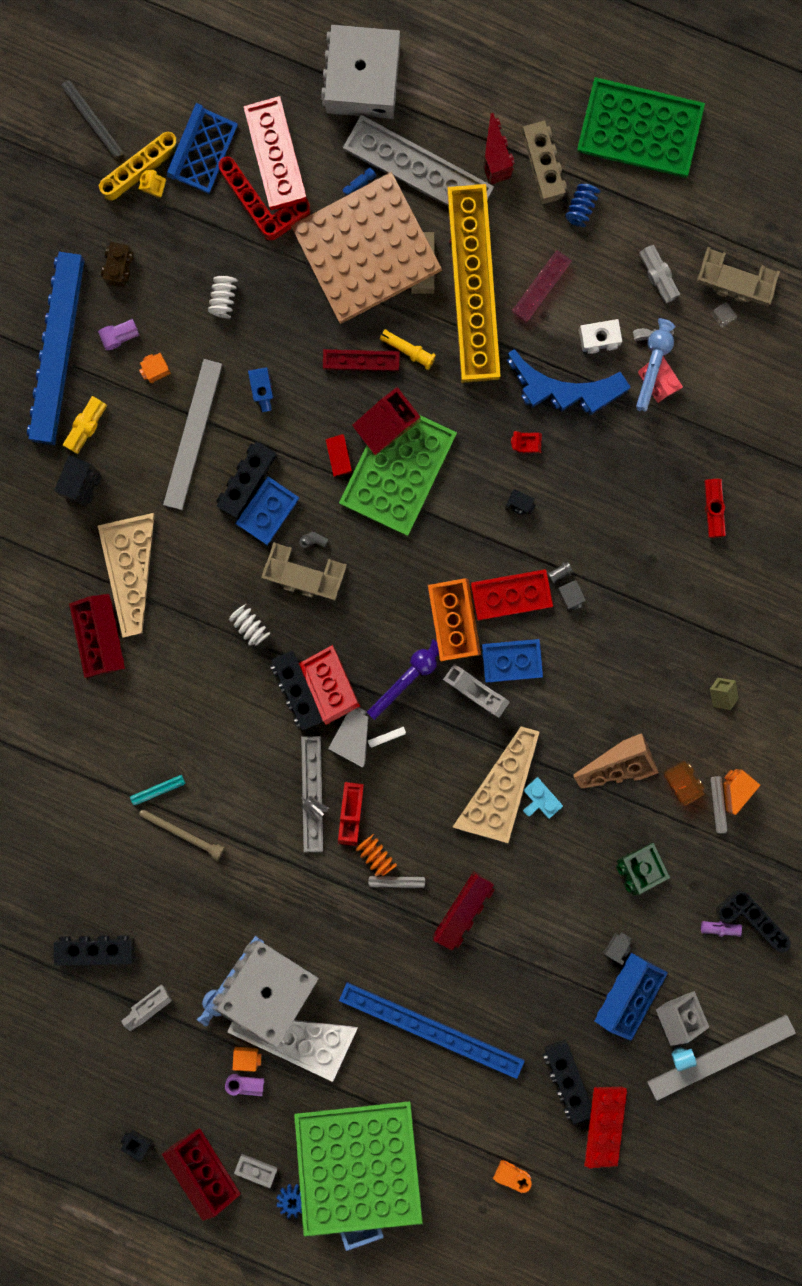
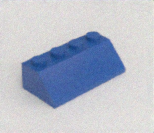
M631 953L621 973L617 976L614 986L608 993L602 1008L598 1011L594 1022L611 1033L632 1040L668 972Z

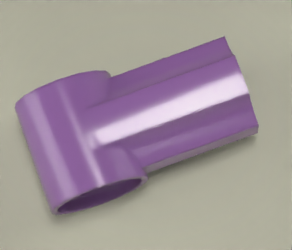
M133 319L117 326L104 327L98 331L105 350L115 349L122 342L139 336Z
M232 1074L226 1080L225 1090L230 1095L262 1096L264 1078ZM235 1080L239 1082L240 1086L232 1089L229 1086V1082Z

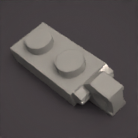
M160 985L131 1007L132 1011L121 1021L123 1026L131 1031L169 1004L172 999L166 988Z

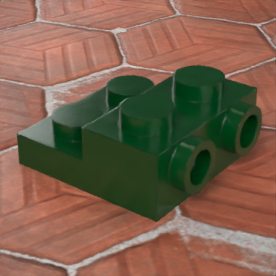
M650 843L616 860L618 863L616 869L626 880L624 884L627 892L632 893V895H639L670 878L654 843Z

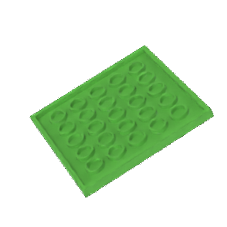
M410 1102L294 1114L304 1236L423 1224Z

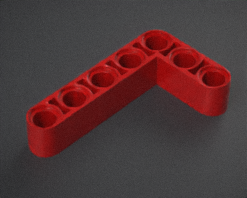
M223 157L219 161L218 167L222 177L265 239L269 241L277 239L292 229V225L310 215L311 209L308 200L285 206L271 215L236 162L230 157ZM226 165L232 166L230 171L223 170ZM236 181H243V184L241 186H234V183ZM247 196L254 197L251 202L244 201ZM301 205L307 207L306 210L303 212H299L297 210V208ZM258 211H263L264 215L258 218L255 216ZM284 216L291 217L289 222H282L281 219ZM269 226L275 228V231L272 233H267L265 230Z

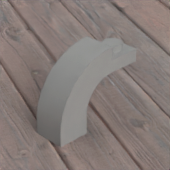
M455 664L443 679L498 718L510 703L506 698L494 692Z

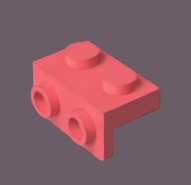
M664 356L652 391V396L657 403L683 388ZM649 363L638 371L643 381Z

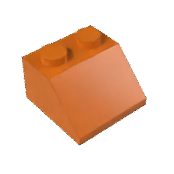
M739 769L730 770L724 777L726 781L723 783L725 811L733 815L739 812L760 787L759 783L746 772Z

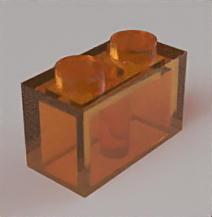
M681 761L662 772L682 806H686L705 795L702 791L705 789L699 779H695L693 767L689 762L686 764L685 761Z

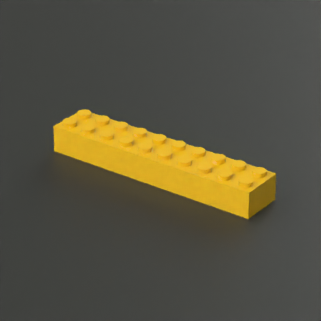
M486 184L448 187L447 197L461 383L499 380L500 364Z

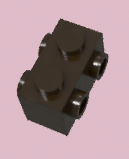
M110 242V246L105 251V258L107 260L106 265L102 266L101 277H103L107 285L125 288L126 282L130 278L129 267L130 263L132 264L134 252L129 245Z

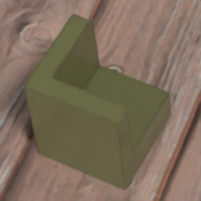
M718 677L710 688L714 707L731 710L739 698L735 680Z

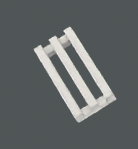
M404 727L368 740V743L372 748L405 735L406 732Z

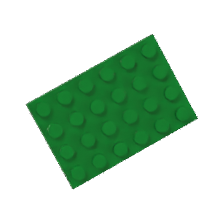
M595 77L577 152L687 178L705 103Z

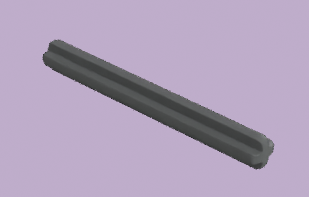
M70 80L62 83L63 90L114 158L119 159L124 153Z

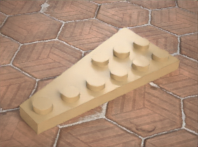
M154 513L98 526L123 638L143 633Z
M525 727L519 728L453 825V828L502 842H509L539 731Z

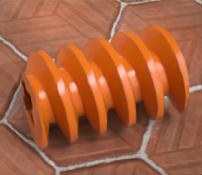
M372 834L359 844L356 851L363 850L361 858L367 856L368 858L365 863H373L370 870L377 869L375 876H384L397 864H390L392 857L385 858L388 852H380L383 845L376 846L379 840L378 838L371 840L374 835Z

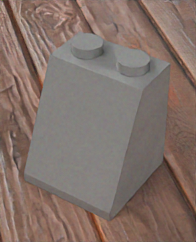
M358 707L347 713L328 749L364 767L369 717L365 715V710Z

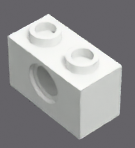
M618 319L581 325L579 328L582 351H588V354L597 353L599 349L604 348L608 351L615 350L622 343ZM603 334L606 340L598 341L596 335Z

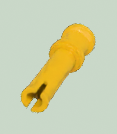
M384 330L383 334L388 336L389 339L381 335V341L410 356L411 361H417L424 365L425 369H430L436 354H430L424 351L421 346L415 347L388 330Z

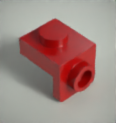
M513 432L511 446L514 451L519 453H541V433Z

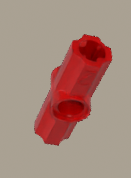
M722 479L704 480L708 538L725 537V504L723 502ZM711 504L719 506L718 513L712 512Z

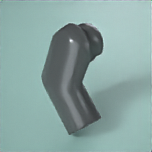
M311 532L303 535L300 538L299 544L302 548H307L313 544H318L325 548L329 539Z

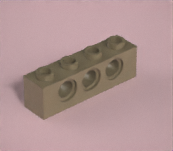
M545 121L523 126L522 135L541 203L546 204L564 199L567 186L565 180L562 181L560 176L562 168L560 162L557 163L555 158L557 150L555 144H551L552 132L550 126L547 127ZM542 141L545 146L538 147L535 143ZM542 159H547L550 162V164L543 165L540 161ZM547 177L554 178L555 182L548 183L545 179Z

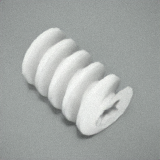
M217 276L213 278V282L216 284L212 285L214 292L211 293V297L213 299L209 301L211 307L208 308V312L217 317L229 319L231 316L227 315L226 312H231L233 309L228 307V305L234 304L229 297H235V294L230 292V290L237 288L232 285V282H238V280L229 276Z
M243 605L230 616L229 621L236 620L234 627L241 626L238 632L240 634L245 633L243 637L245 640L251 638L248 642L250 646L258 645L270 635V632L263 633L266 627L259 628L258 626L261 621L254 622L253 620L256 615L249 616L251 608L245 610V605Z

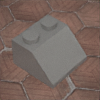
M695 991L668 1001L656 1009L671 1046L689 1043L709 1028Z

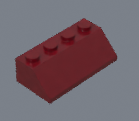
M110 594L89 596L69 603L84 678L125 669Z
M473 871L434 932L433 940L451 950L454 947L458 948L464 939L461 936L465 930L469 931L474 924V921H472L475 914L479 915L485 905L482 903L485 898L489 899L495 890L492 888L494 883Z
M200 1128L179 1140L161 1154L202 1221L215 1217L241 1195Z

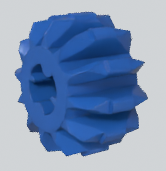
M288 1184L287 1190L281 1188V1194L277 1195V1200H279L277 1207L282 1208L281 1214L288 1212L287 1218H290L291 1214H294L295 1218H298L299 1213L302 1214L301 1192L298 1190V1184L295 1185L294 1189H292L291 1184ZM290 1198H292V1200L293 1198H295L297 1200L296 1204H294V1202L293 1204L289 1203Z

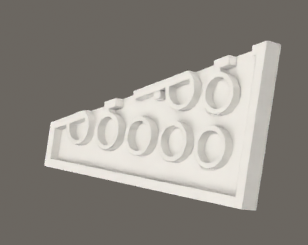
M293 1020L278 1047L268 1045L234 1022L231 1023L228 1033L333 1082L358 1027Z

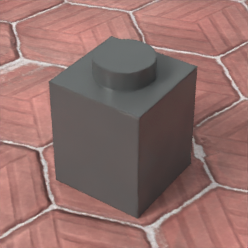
M577 580L557 589L566 610L571 608L572 611L583 607L582 603L586 600Z

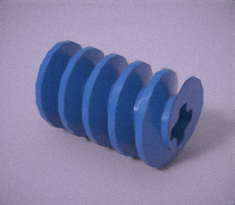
M579 184L565 218L573 225L586 227L583 221L588 222L589 218L585 215L592 214L588 207H595L591 200L597 201L598 197L594 193L600 194L601 191L590 184Z

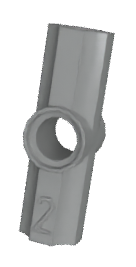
M651 245L640 251L639 256L647 269L648 278L652 285L657 287L665 304L679 297L680 293L671 278V270L662 261L655 246Z

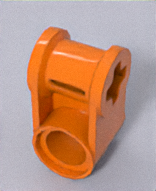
M500 1161L493 1179L518 1192L525 1193L529 1191L532 1185L529 1173L507 1161ZM523 1178H525V1179H526V1183H523L522 1185H520V1184H519V1180L522 1181Z

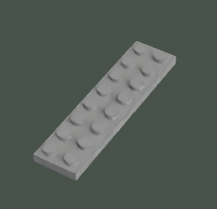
M362 115L343 147L344 151L387 174L392 172L394 178L448 206V187L486 184L487 200L494 189V186Z

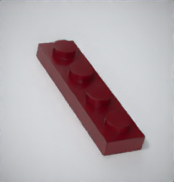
M323 349V370L399 372V351Z

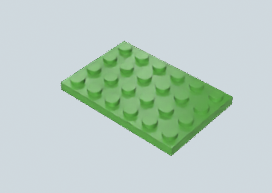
M421 415V421L376 456L366 445L339 502L340 505L406 536L409 535L457 435V432Z

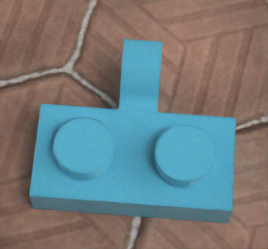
M538 777L523 789L533 801L523 810L527 816L532 815L539 808L550 819L563 807Z

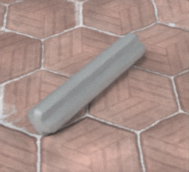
M715 776L711 777L716 832L720 834L727 832L722 778Z
M370 876L368 885L369 887L424 888L425 878Z

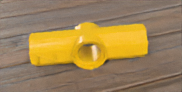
M92 396L83 412L75 418L72 425L73 429L64 441L63 446L78 454L87 438L91 437L98 425L97 422L107 405Z

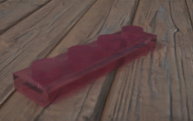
M556 250L513 308L512 313L528 323L572 263V260Z

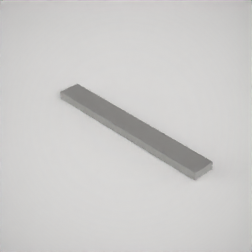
M207 359L203 360L164 500V506L183 510L222 370V363Z
M784 1015L695 1058L697 1066L679 1072L674 1068L647 1083L657 1101L796 1034L788 1016Z

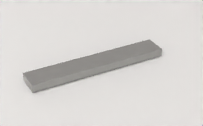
M321 736L301 737L303 798L307 800L312 796L317 802L322 804ZM303 810L304 852H323V816H320V821L317 820L316 823L305 810Z

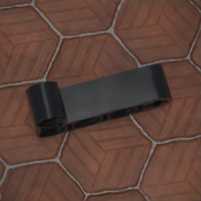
M735 890L718 905L716 915L722 921L732 922L741 914L772 948L778 952L789 950L791 941L788 936L746 892ZM739 895H743L745 900L742 904L738 905L736 898ZM725 908H729L731 913L728 917L724 918L722 911ZM757 909V917L751 919L749 916L750 911ZM770 923L771 930L768 933H764L763 926ZM774 936L782 940V946L778 945L779 943L773 938Z

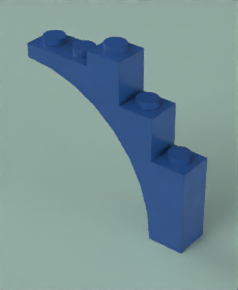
M515 349L507 355L508 359L506 361L512 370H516L518 373L517 379L521 385H526L522 389L521 399L526 406L530 405L531 408L551 396L552 399L550 401L555 409L559 408L561 412L580 400V406L583 411L592 415L628 392L631 388L621 372L609 378L591 383L561 382L534 370L521 358Z

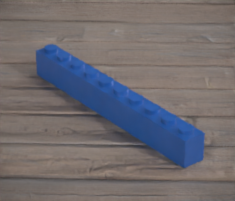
M59 252L58 257H55L54 260L56 271L55 276L51 278L53 290L52 294H49L48 297L50 309L49 313H46L45 316L46 332L42 334L44 346L43 350H40L39 353L41 364L40 369L36 371L37 388L35 387L33 390L35 402L34 406H31L30 409L31 425L27 427L29 440L36 443L55 445L85 261L82 255Z

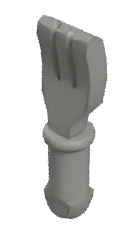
M644 328L636 329L633 331L634 340H648L649 336L656 329L653 331Z

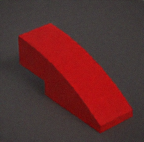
M344 783L338 844L357 846L364 784Z

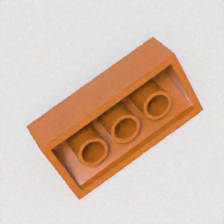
M465 578L428 585L440 661L481 655L469 580Z

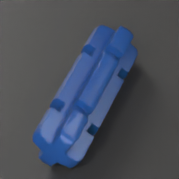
M368 168L364 171V175H359L350 183V186L347 185L343 188L344 195L347 196L366 186L369 180L372 181L376 177L375 172Z

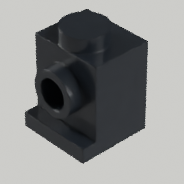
M513 489L505 509L508 510L509 507H512V511L519 515H523V513L531 515L536 506L533 504L535 498Z
M131 1130L130 1133L126 1132L120 1142L123 1146L120 1150L141 1162L153 1140ZM133 1140L137 1141L139 1145L135 1146Z

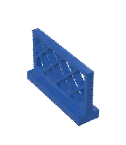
M196 103L167 171V177L172 180L181 181L209 194L219 171L218 163L225 157L238 124L206 110L202 105ZM204 115L211 117L214 125L205 128L202 122ZM223 124L231 126V132L222 136L219 126ZM216 127L220 137L210 140L206 131ZM204 132L207 142L198 145L195 136ZM221 140L224 148L222 151L215 153L211 143ZM209 145L213 154L203 157L199 148ZM197 149L200 159L190 162L188 153ZM214 157L217 163L216 168L208 170L205 160ZM202 162L205 172L196 175L192 165ZM190 167L193 174L192 177L186 179L180 176L182 169ZM207 174L210 181L208 187L200 185L197 178Z

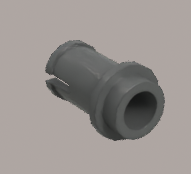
M563 562L562 566L549 572L548 575L554 584L567 575L571 576L573 570L568 562L565 564Z

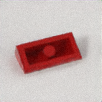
M344 434L326 439L333 476L352 473Z

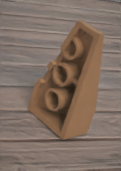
M641 733L623 740L575 773L574 778L580 788L602 786L609 781L622 783L623 779L634 778V781L641 780L659 772L648 744Z

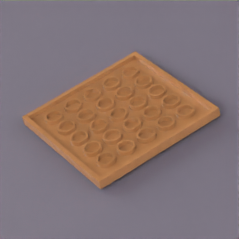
M392 172L291 226L340 324L442 271Z

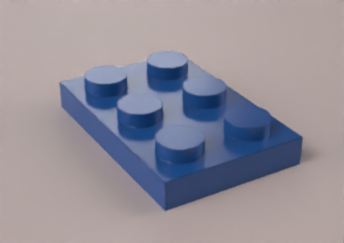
M267 477L237 520L236 525L268 546L300 498L270 477Z
M539 639L482 644L485 683L543 678Z

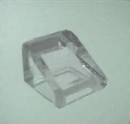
M727 302L711 312L721 328L737 318V315Z

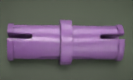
M702 921L701 933L718 934L720 937L724 935L741 937L742 925L724 923V921H719V923Z

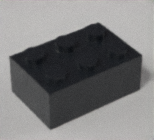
M68 455L54 492L69 501L87 507V504H90L93 500L94 493L92 492L94 487L100 483L101 472L90 463Z

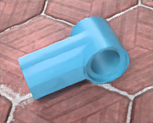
M681 1046L674 1048L671 1055L678 1072L697 1066L691 1049L687 1050Z

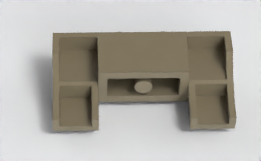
M710 247L706 249L696 280L697 283L713 288V291H716L720 296L734 297L740 303L752 301L767 307L771 304L780 271H773L762 265L757 276L723 264L725 252L720 253L710 249Z
M273 542L261 577L262 579L284 586L283 589L294 592L295 589L302 591L301 595L312 598L313 595L336 601L347 564L328 559L323 573L288 562L292 548Z

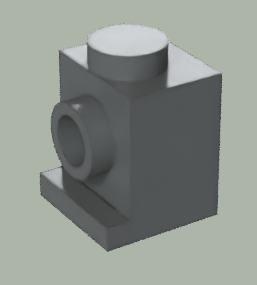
M622 932L620 935L614 933L603 953L623 965L622 957H626L631 949L629 946L631 937Z

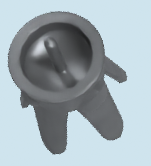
M312 796L307 800L302 797L305 801L302 805L303 810L309 813L317 823V820L320 821V816H323V812H327L329 807L317 802Z

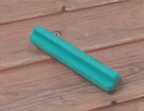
M179 775L132 795L130 800L134 806L184 785L185 780L182 775Z

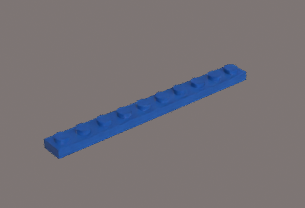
M346 983L339 999L340 1002L513 1078H518L524 1064V1059L351 983Z

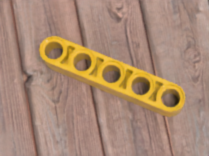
M171 132L161 134L102 179L99 189L103 197L107 200L116 199L140 181V177L145 170H154L175 154L178 147L175 135ZM168 140L173 141L171 146H165V143ZM152 152H158V155L155 158H151L150 154ZM138 163L144 164L141 169H135V166ZM122 175H128V178L125 181H121L120 177ZM108 186H113L111 192H105V189Z

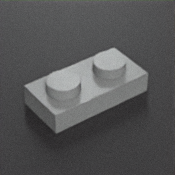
M241 1154L234 1174L270 1188L278 1168Z

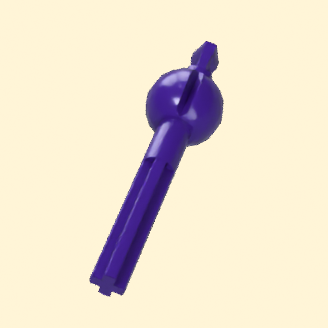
M432 639L428 650L421 649L412 655L411 667L366 712L373 720L419 674L428 675L434 671L437 664L435 658L439 655L438 644L434 639Z

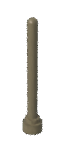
M146 810L139 812L142 818L204 849L211 855L210 858L218 861L225 847L219 844L211 845Z

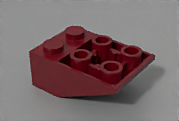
M494 113L490 114L483 166L490 185L511 178L512 171L514 170L513 165L515 164L512 153L509 154L506 148L508 147L505 135H501L500 129L502 127L499 118L495 119Z
M396 387L360 417L352 427L376 456L421 421V417L399 388Z

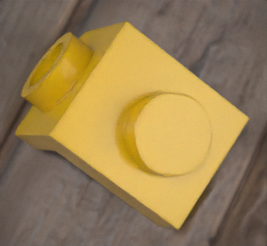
M145 170L140 177L139 189L155 197H162L166 179L157 175L155 170Z

